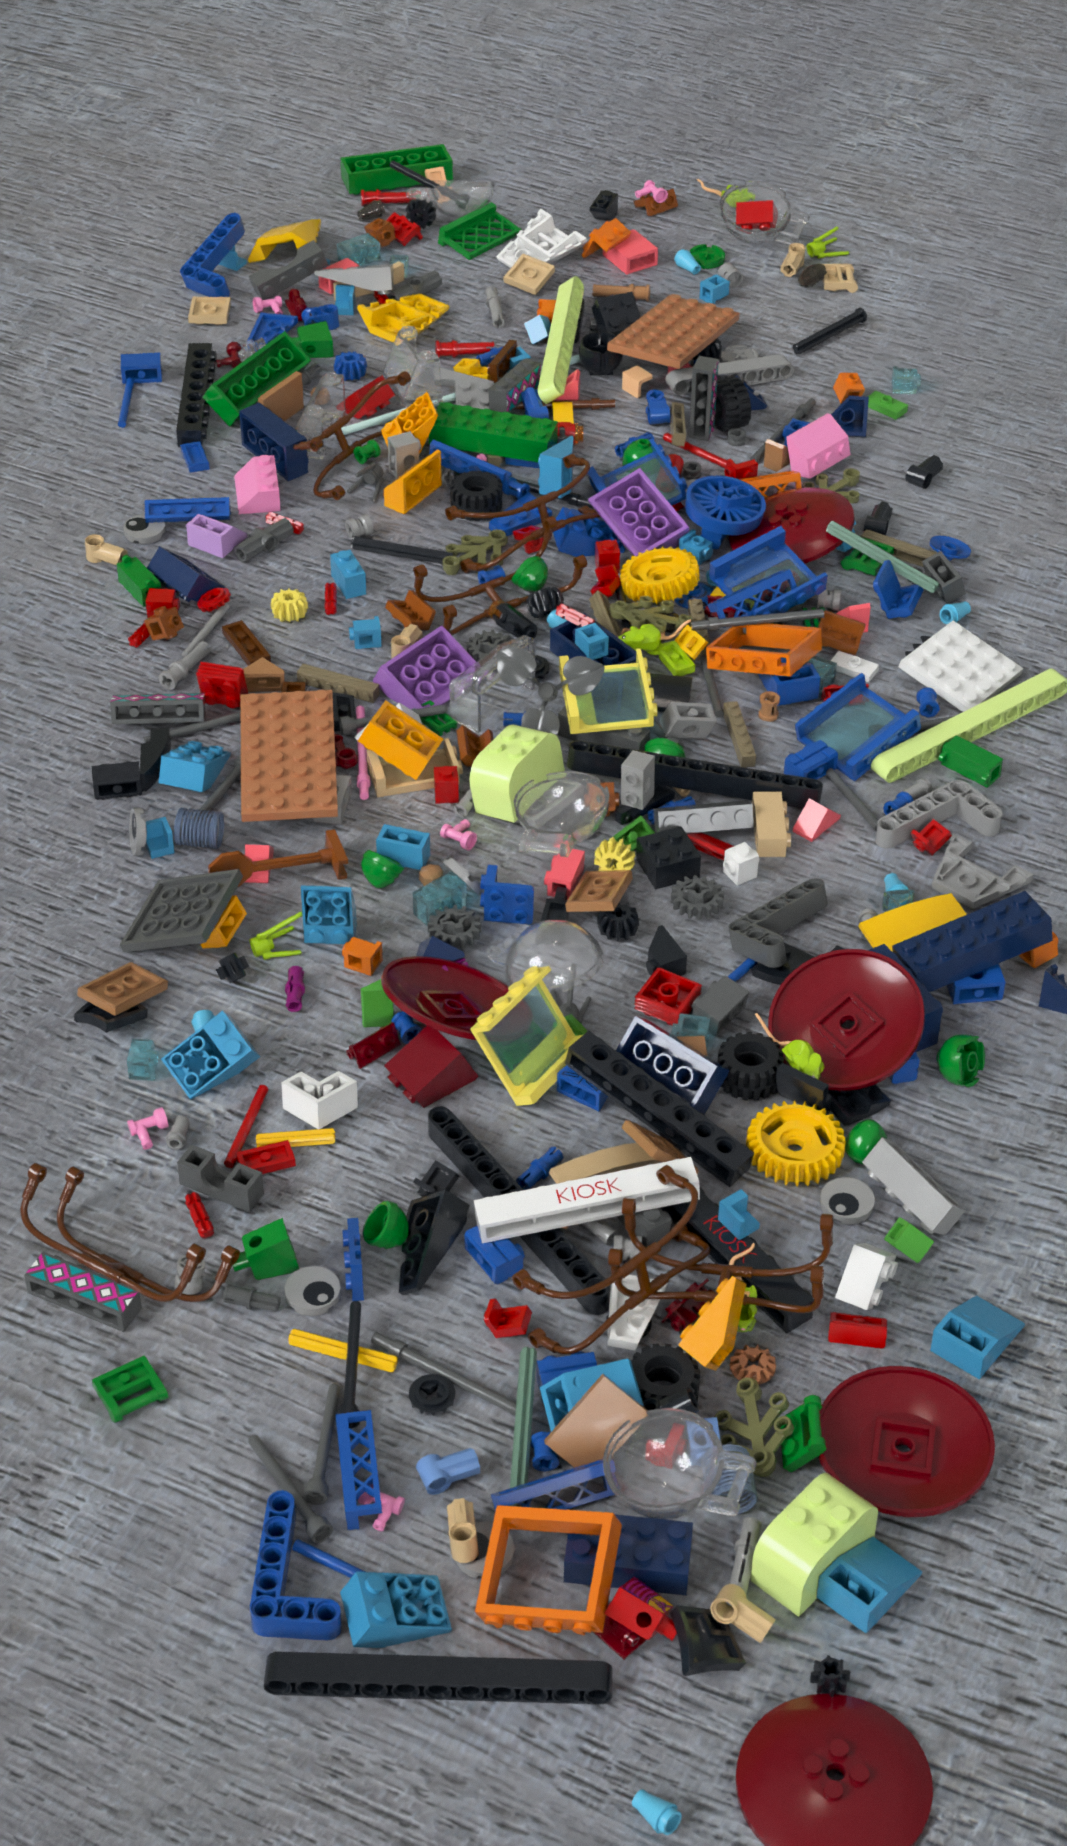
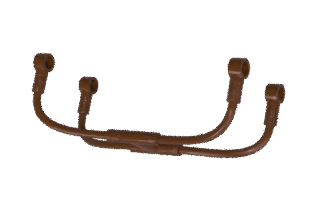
M403 371L397 376H391L379 382L348 415L341 417L318 437L293 446L294 450L311 449L316 452L323 447L322 440L324 438L327 439L332 434H335L342 452L333 458V461L325 467L317 478L313 488L315 496L323 499L333 498L335 500H340L345 496V490L340 485L331 490L319 492V486L323 478L336 464H340L352 455L355 447L362 446L369 440L383 435L381 431L376 432L359 441H355L349 446L341 428L350 422V419L382 386L386 384H400L404 386L409 383L411 376L408 372Z
M574 454L565 456L563 461L567 468L585 465L581 474L560 490L547 493L513 510L477 513L460 510L454 505L446 508V517L451 521L456 518L506 517L524 511L528 512L538 507L543 528L532 532L531 535L520 540L496 559L481 565L480 563L473 562L470 558L461 561L460 567L462 571L468 573L493 567L524 544L543 537L545 530L543 520L549 517L546 503L557 499L558 496L577 485L589 472L590 463L584 458L576 457ZM583 506L578 509L583 515L558 520L557 528L553 529V532L565 527L569 523L601 518L596 510Z
M554 516L543 520L545 527L544 541L535 556H542L549 540H551L553 529L557 528V521ZM584 555L573 558L575 566L573 580L568 585L559 588L561 593L573 588L581 578L583 568L587 567V560ZM421 564L413 568L415 592L419 598L425 601L447 602L468 596L473 597L486 592L496 605L484 610L483 613L452 630L450 629L453 618L457 617V610L452 604L443 607V614L445 616L443 627L451 635L459 633L485 617L489 618L493 614H500L501 612L496 607L501 603H509L515 608L520 606L521 603L527 602L528 596L503 602L494 590V588L512 580L515 572L506 577L501 576L470 588L463 593L431 597L421 592L424 577L428 576L425 565Z
M34 1163L28 1170L29 1179L22 1194L23 1199L20 1208L21 1219L28 1231L43 1243L77 1259L78 1263L117 1283H123L148 1298L161 1302H168L174 1299L187 1302L205 1301L213 1297L220 1289L222 1283L226 1282L232 1265L237 1262L240 1256V1250L230 1245L226 1246L221 1254L222 1262L216 1274V1282L213 1287L204 1294L187 1295L182 1292L187 1283L191 1282L197 1265L204 1259L206 1249L195 1243L187 1251V1262L180 1276L181 1281L175 1290L168 1289L145 1278L144 1274L108 1255L95 1252L71 1236L64 1224L66 1205L70 1203L76 1186L84 1178V1171L72 1166L66 1173V1184L59 1198L57 1225L66 1241L83 1252L79 1253L47 1237L36 1229L29 1220L27 1212L29 1201H32L39 1183L46 1177L47 1168ZM142 1283L162 1294L155 1293L139 1284Z
M669 1165L663 1166L656 1172L657 1178L662 1184L667 1185L671 1183L682 1189H688L691 1193L690 1205L681 1220L670 1229V1232L658 1242H653L619 1267L615 1274L585 1289L561 1292L545 1288L544 1284L531 1278L525 1269H521L512 1275L513 1283L520 1290L527 1288L538 1295L543 1294L557 1299H573L598 1292L620 1278L627 1277L636 1270L640 1290L625 1300V1304L588 1338L575 1346L562 1347L560 1343L549 1338L541 1328L537 1327L528 1334V1339L534 1347L539 1348L542 1346L553 1353L566 1355L585 1349L597 1340L625 1312L633 1310V1308L666 1285L673 1276L697 1264L709 1255L710 1246L700 1236L688 1231L685 1226L692 1217L698 1203V1192L687 1178L676 1174ZM671 1239H674L676 1242L685 1241L695 1247L700 1246L703 1248V1251L697 1256L676 1266L665 1274H660L650 1282L646 1262L658 1254L661 1248Z
M623 1198L622 1214L625 1219V1228L628 1230L632 1243L641 1252L646 1247L639 1241L635 1233L636 1199ZM821 1214L820 1231L824 1248L821 1255L808 1264L786 1269H753V1267L703 1262L702 1264H695L686 1270L701 1271L702 1274L720 1275L718 1286L724 1279H730L731 1276L752 1278V1276H787L811 1270L810 1282L812 1283V1297L814 1298L811 1305H791L761 1298L747 1297L746 1294H744L742 1305H759L795 1313L813 1312L820 1306L821 1299L824 1296V1266L819 1265L827 1259L833 1245L834 1216L832 1214ZM610 1248L608 1265L611 1266V1276L622 1266V1249ZM659 1254L651 1258L672 1267L684 1263ZM623 1278L614 1282L619 1292L625 1296L631 1297L637 1292L626 1288L621 1281ZM696 1290L695 1292H655L647 1299H695L696 1302H712L718 1293Z

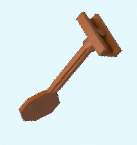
M334 829L326 831L325 849L318 850V852L260 861H252L251 858L240 851L220 854L208 865V873L239 869L243 875L238 885L240 887L252 876L253 872L320 862V864L331 863L337 879L340 880L347 878V872L343 864H348V858Z

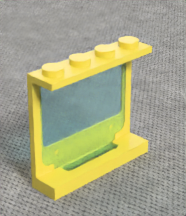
M641 648L636 649V663L604 666L602 679L591 692L585 695L572 694L569 691L568 684L562 687L570 734L654 726V717L658 715L657 704L652 703L654 701L653 687L649 688L651 686L650 672L646 673L648 671L647 658L642 657ZM568 655L559 656L561 682L567 680L563 675V668L569 660Z
M533 966L524 972V977L520 981L513 983L504 996L496 999L493 1002V1007L477 1018L478 1022L470 1029L516 1106L535 1104L557 1081V1073L566 1066L565 1061L568 1048L583 1036H575L542 980L551 971L549 966L539 968Z

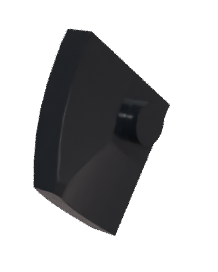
M784 943L787 962L775 968L757 963L753 968L752 976L781 985L796 968L814 958V956Z
M87 1002L74 1014V1021L94 1025L107 1033L147 1018L148 1009L139 1003L114 1016Z
M677 1605L670 1612L680 1645L683 1676L711 1671H739L746 1664L729 1624H722L713 1618L711 1609Z

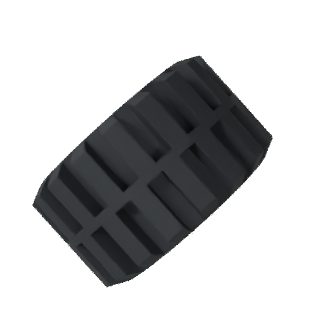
M738 377L719 380L717 382L715 426L718 430L724 432L732 428L748 425L751 419V401L746 386Z
M469 471L457 475L450 485V506L454 505L466 512H500L502 510L501 480L494 474L482 471ZM461 518L468 521L488 520V518Z
M737 1033L735 1037H728L726 1042H722L720 1045L717 1063L730 1070L721 1085L723 1091L727 1094L732 1093L734 1098L741 1097L745 1101H748V1099L757 1101L760 1097L765 1099L769 1097L770 1093L774 1094L777 1091L776 1071L784 1061L780 1045L777 1042H773L771 1037H764L761 1033Z
M658 1343L653 1344V1348L647 1346L641 1348V1353L636 1352L633 1355L631 1364L642 1401L647 1398H656L659 1401L685 1388H690L698 1402L700 1384L698 1363L696 1360H692V1356L689 1353H683L681 1347L672 1348V1344L666 1343L665 1346H660ZM668 1381L673 1383V1385L659 1386L652 1382Z

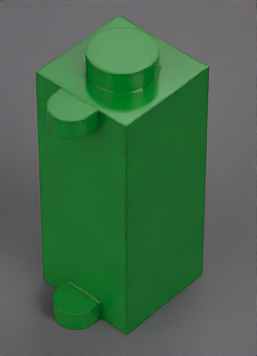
M124 555L122 562L117 563L118 581L145 607L149 588L161 589V582L136 557L131 558L129 555Z
M956 735L943 745L938 761L941 762V765L988 788L1000 777L1003 758Z

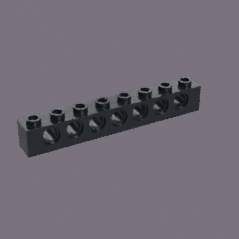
M212 343L188 344L176 428L178 447H181L180 445L198 441L203 445V439H207L210 405L202 396L214 383L217 356L216 351L212 349Z
M588 1031L568 1048L565 1065L672 1143L688 1157H691L692 1160L728 1187H731L749 1170L754 1153L746 1145L741 1144L729 1135L727 1131L710 1121L704 1114L699 1113L687 1104L684 1099L668 1090L662 1083L656 1081L642 1068L637 1067L625 1058L622 1053L614 1050L600 1037Z

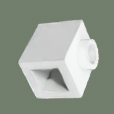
M746 842L725 850L723 872L737 886L756 878L759 862L758 853Z

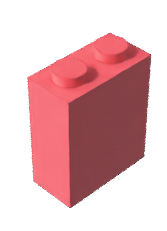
M635 229L629 230L632 232L629 238L608 252L603 250V256L626 275L658 265V248Z

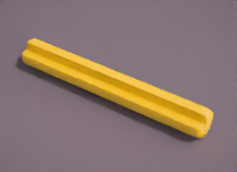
M295 1328L289 1334L288 1343L292 1346L343 1360L347 1358V1342ZM359 1346L358 1364L392 1373L397 1367L398 1357Z

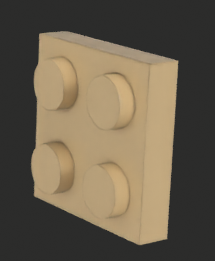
M522 254L503 277L504 283L536 295L554 274L555 266Z
M193 296L188 314V322L197 325L227 324L231 297Z

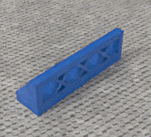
M432 440L430 443L429 455L437 449L440 450L441 466L459 474L469 471L489 472L501 480L502 491L505 481L512 477L511 472L436 440Z
M229 497L145 500L146 523L191 521L198 514L214 520H230L231 507Z
M790 569L781 570L707 605L710 613L717 612L719 619L726 618L723 609L728 607L736 610L734 617L752 616L754 610L759 608V603L762 605L766 604V602L760 600L764 590L773 592L770 600L772 601L776 599L777 595L781 596L784 594L779 591L782 582L788 580L791 590L796 588L797 585ZM747 598L755 601L751 611L742 609L744 600Z
M371 1410L336 1414L347 1530L360 1529L358 1516L382 1513ZM366 1421L367 1424L359 1434L349 1428V1423ZM359 1443L369 1449L362 1458L352 1453V1450ZM362 1467L372 1473L364 1483L354 1477ZM364 1492L375 1498L374 1504L357 1506V1499Z
M600 1459L493 1493L491 1498L495 1512L497 1505L510 1506L517 1503L522 1507H530L529 1505L533 1498L544 1494L550 1497L545 1508L563 1510L614 1495L615 1492L610 1478V1473H613L614 1470L611 1460ZM602 1476L605 1490L593 1493L585 1488L589 1480ZM572 1485L578 1488L572 1501L565 1502L557 1497L563 1488ZM583 1491L589 1494L587 1496L581 1497ZM555 1500L561 1503L559 1505L553 1506Z

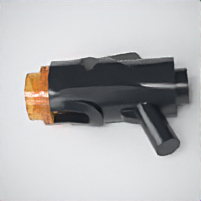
M497 600L490 605L489 615L498 626L524 643L535 639L537 625L527 619L521 612L505 601Z

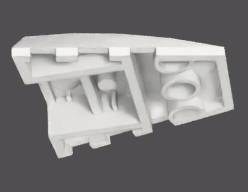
M540 209L537 212L538 216L527 223L528 227L524 231H520L517 234V239L510 241L496 257L497 260L509 268L515 264L522 254L551 264L580 248L587 242V238L576 231L569 236L555 227L552 215Z

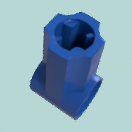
M530 387L521 392L525 415L549 419L548 409L546 406H543L538 390Z

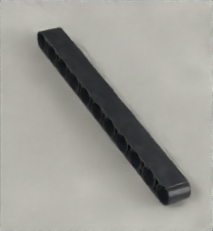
M572 741L569 744L567 767L577 772L621 779V765L634 749L586 741ZM634 750L655 756L654 784L747 800H752L753 792H782V800L786 801L787 806L804 809L809 799L820 804L823 784L816 779Z
M437 1106L429 1111V1137L484 1198L523 1191L519 1184L448 1108ZM559 1228L519 1236L569 1292L585 1289L605 1280L600 1272ZM610 1285L598 1292L575 1299L590 1314H604L609 1309Z
M273 1652L266 1659L263 1688L273 1695L605 1704L612 1699L613 1668L607 1662L594 1660Z

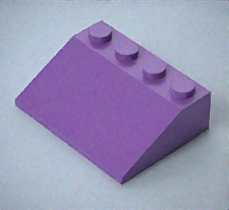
M640 468L588 499V502L633 556H638L639 552H646V549L648 551L654 550V547L655 549H661L662 546L664 548L671 546L675 549L679 547V539L689 532V526Z
M441 625L380 666L373 682L379 684V689L388 698L412 710V708L431 707L430 704L424 707L421 705L429 700L435 703L432 706L444 705L487 673Z

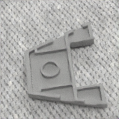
M434 367V385H454L456 405L489 409L488 389L494 385V381Z
M953 834L950 844L946 848L944 858L940 862L934 876L932 888L943 894L952 893L958 902L974 909L1030 884L1034 874L1014 865L1005 875L999 877L964 859L963 857L971 850L972 842Z

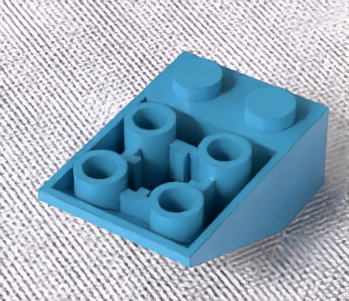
M574 436L566 438L540 454L538 459L540 466V476L538 478L539 494L545 495L552 491H558L572 482L573 467L567 468L563 459L565 456L573 454ZM572 488L567 492L563 493L562 495L558 496V498H563L567 494L571 493Z
M188 741L187 744L180 745L179 748L170 750V752L161 756L159 783L204 792L212 787L229 759L231 752L224 751L221 746L205 747L202 746L201 742Z
M301 885L304 943L345 944L352 937H355L357 918L352 887Z
M222 1010L161 1058V1060L189 1099L192 1100L241 1073L261 1056L232 1017Z
M976 1295L949 1311L934 1328L930 1351L980 1380L1022 1330L1025 1323Z
M623 1359L563 1373L541 1386L540 1391L551 1432L602 1374H605L644 1406L631 1360Z
M871 1537L840 1555L819 1576L816 1598L867 1634L922 1575V1571L875 1537Z
M356 1571L340 1591L353 1647L383 1648L452 1631L438 1575Z

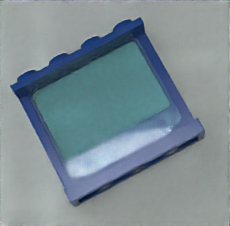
M653 438L649 439L652 453L601 477L593 466L590 467L587 473L590 484L597 494L640 468L671 506L686 499L685 490L688 489L684 478H680L676 466L672 467L669 456H664L665 452L661 444L657 445Z
M781 526L710 562L709 577L725 595H729L778 571L791 570L797 587L791 590L788 580L782 582L779 591L784 594L781 596L777 595L776 599L772 601L770 600L773 592L764 590L760 600L766 602V604L762 605L759 603V608L754 610L752 616L785 613L790 608L802 604L807 599L819 595L826 590L828 575L823 573L816 576L785 544L786 531ZM748 598L745 599L742 609L751 611L755 601Z
M863 673L851 679L844 687L834 692L831 697L816 706L812 712L795 724L797 740L805 746L822 740L828 747L836 750L838 753L837 769L854 782L871 769V763L877 755L906 741L921 729L919 712L912 709L906 715L866 687L865 675Z

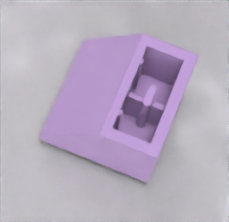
M198 514L186 524L189 546L224 558L235 546L247 538V533L201 514Z

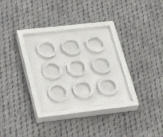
M955 621L947 624L903 658L899 664L900 669L926 687L934 689L936 694L962 712L997 695L1018 678L1023 671L1021 666Z

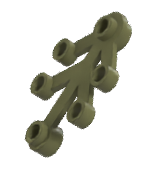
M845 469L843 479L828 488V475L824 473L816 475L815 483L819 488L837 492L850 503H857L859 501L860 494L858 491H839L846 486L853 487L857 485L860 477V472L857 469ZM807 481L802 484V488H815V484Z
M492 530L489 536L464 535L461 537V545L448 544L446 552L453 553V556H447L443 559V570L448 575H455L460 569L461 561L467 558L472 560L477 556V563L481 565L486 564V551L493 548L491 561L501 555V548L508 543L506 533L502 530ZM459 553H466L459 558L456 557ZM503 560L496 565L501 566L503 564Z
M641 596L639 602L629 604L624 601H616L609 607L613 618L619 620L627 619L631 622L632 626L640 628L646 622L654 625L661 633L666 631L667 623L675 624V629L677 630L685 621L690 619L691 622L693 621L692 617L687 614H681L679 618L663 615L662 613L673 612L674 603L664 600L661 602V606L651 608L653 599L649 596Z
M745 1377L738 1382L736 1392L745 1404L748 1426L733 1419L727 1410L717 1412L714 1417H717L720 1430H729L752 1442L753 1450L744 1448L750 1454L753 1474L759 1477H767L776 1468V1451L785 1438L794 1431V1425L788 1417H779L782 1412L788 1409L789 1401L784 1393H774L769 1399L771 1407L760 1421L757 1401L762 1396V1389L755 1379ZM783 1400L781 1404L776 1405L778 1401ZM727 1418L725 1422L720 1423L722 1419ZM774 1424L776 1432L765 1445L764 1437ZM788 1424L786 1428L780 1429L783 1425ZM725 1434L720 1437L721 1445H726L729 1442L739 1445L731 1434ZM723 1451V1453H731V1452H733V1453L742 1454V1453L736 1452V1451Z

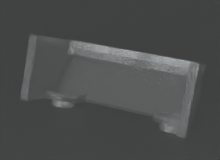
M524 635L501 643L457 678H454L449 685L450 717L457 723L479 733L481 731V695L501 680L497 669V652L505 648L514 647L528 651L535 658L534 639ZM534 670L532 673H530V675L533 676L534 678H535V670ZM526 678L522 686L533 691L535 684Z

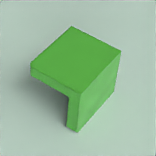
M901 1217L897 1219L884 1238L886 1242L916 1263L922 1260L934 1243L932 1239Z

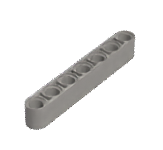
M782 354L719 363L718 381L735 377L736 375L740 377L742 382L745 381L748 385L785 380L793 375L794 366ZM693 367L672 370L667 374L665 381L676 395L691 394Z

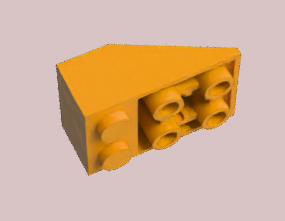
M428 392L418 397L407 409L402 410L395 419L388 422L381 429L387 447L388 437L410 431L415 438L419 439L421 444L419 454L421 453L438 417Z
M734 1276L730 1279L726 1278L721 1282L716 1290L718 1295L712 1302L708 1301L702 1306L698 1312L700 1318L694 1325L689 1324L680 1335L682 1341L678 1344L704 1367L715 1371L728 1357L735 1345L746 1283Z

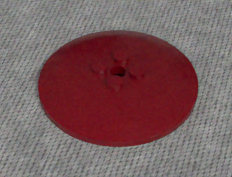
M797 488L782 491L764 498L766 502L765 513L760 525L755 530L742 535H729V542L733 551L781 526L786 531L785 544L806 564L827 555L843 543L840 539L829 534L826 529L831 521H835L852 531L855 522L854 510L851 503L844 496L828 489ZM785 561L772 569L794 567V565L790 561Z
M842 949L827 952L806 961L783 981L770 1007L768 1029L774 1038L780 1042L800 1039L807 1041L811 1045L814 1053H818L821 1056V1062L824 1063L825 1068L819 1080L829 1084L828 1090H856L885 1080L897 1072L910 1059L918 1047L923 1034L925 1008L915 980L896 961L873 951ZM847 1020L855 1022L854 1026L850 1029H843L841 1027L842 1023ZM783 1053V1057H784L783 1064H786V1065L790 1066L789 1063H788V1062L786 1061V1059H785V1057H786L785 1054Z
M412 956L396 959L385 967L381 978V984L386 995L409 1016L438 1031L471 1040H476L470 1029L478 1022L477 1018L493 1007V1002L509 991L507 985L480 970L454 961L434 957ZM446 965L448 971L444 970L442 966ZM522 999L490 1031L483 1032L488 1042L513 1040L522 1036L528 1030L531 1013L524 1000Z
M885 1366L869 1369L849 1377L834 1388L826 1397L819 1411L822 1437L826 1441V1451L818 1456L826 1473L874 1505L878 1512L900 1517H926L945 1513L971 1499L981 1489L990 1474L995 1454V1440L986 1413L965 1389L937 1373L907 1366ZM906 1445L911 1450L901 1452L897 1450L896 1446Z
M813 1694L792 1699L765 1714L750 1730L739 1752L735 1778L738 1802L747 1824L764 1846H914L926 1827L933 1800V1782L925 1753L913 1734L897 1718L870 1702L840 1694H834L833 1697H830L829 1694ZM833 1769L839 1770L843 1773L844 1778L838 1781L832 1780L826 1773Z

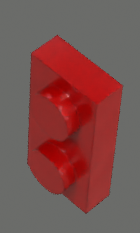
M289 1140L236 1152L238 1163L258 1170L262 1174L296 1166Z

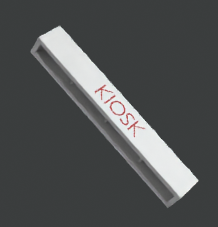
M687 1157L649 1164L642 1167L474 1200L475 1216L482 1243L620 1216L623 1215V1198L636 1199V1212L690 1202L691 1193L688 1189H682L671 1183L664 1185L658 1180L656 1172L665 1165H669L676 1174L687 1178L694 1185L698 1192L699 1200V1179L692 1158Z

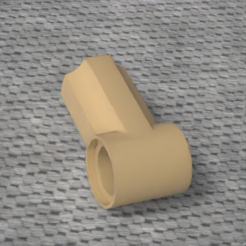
M792 243L789 245L788 254L781 265V272L786 277H792L804 265L805 246L803 244Z
M92 534L85 538L86 559L91 563L105 561L117 565V563L122 562L124 555H128L126 549L104 542V538L100 535Z
M410 624L403 629L400 635H396L391 639V659L422 639L423 631L417 625Z
M465 1498L454 1499L451 1504L447 1505L451 1555L457 1562L468 1563L476 1559L479 1553L473 1502H468Z
M735 1584L725 1585L710 1607L713 1618L722 1624L732 1623L759 1643L762 1642L776 1620L747 1600L744 1590Z

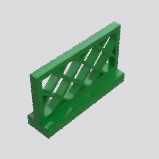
M491 202L441 227L438 244L442 247L449 245L462 256L471 260L514 238L521 229L496 211L497 206ZM490 227L501 228V230H491ZM503 229H510L512 231H503ZM477 234L488 235V237L477 236ZM490 235L501 236V237H499V238H492V237H490ZM464 240H465V241H475V244H473V243H464ZM477 242H485V243H488V244H486V245L477 244ZM466 249H475V250L472 251V252H468Z

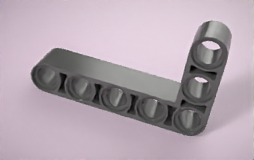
M818 878L809 879L729 924L728 928L733 951L767 967L775 968L784 965L787 962L784 939L779 934L828 905L824 881Z

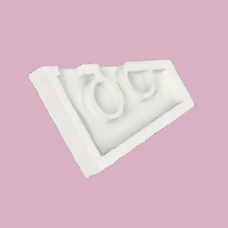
M628 1275L621 1280L626 1288L633 1291L640 1290L637 1276ZM615 1283L610 1285L609 1317L623 1306L625 1300L629 1298L619 1292ZM667 1284L660 1288L657 1292H665ZM646 1299L633 1308V1310L625 1312L608 1328L607 1346L636 1351L661 1299Z

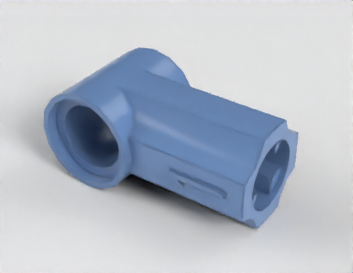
M472 1448L444 1457H440L438 1454H429L421 1458L416 1464L419 1476L427 1493L430 1495L440 1494L446 1491L452 1482L480 1473L478 1457Z

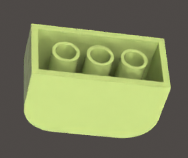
M514 724L507 726L478 754L471 767L470 788L475 813L515 823L519 819L518 817L555 782V779L564 773L565 768L558 737L552 733Z
M820 1474L769 1524L760 1537L753 1554L750 1581L800 1617L817 1599L819 1576L840 1555L869 1538L875 1537L878 1509L830 1474Z

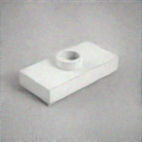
M838 651L829 662V669L854 678L863 673L865 675V682L869 683L878 672L879 664Z

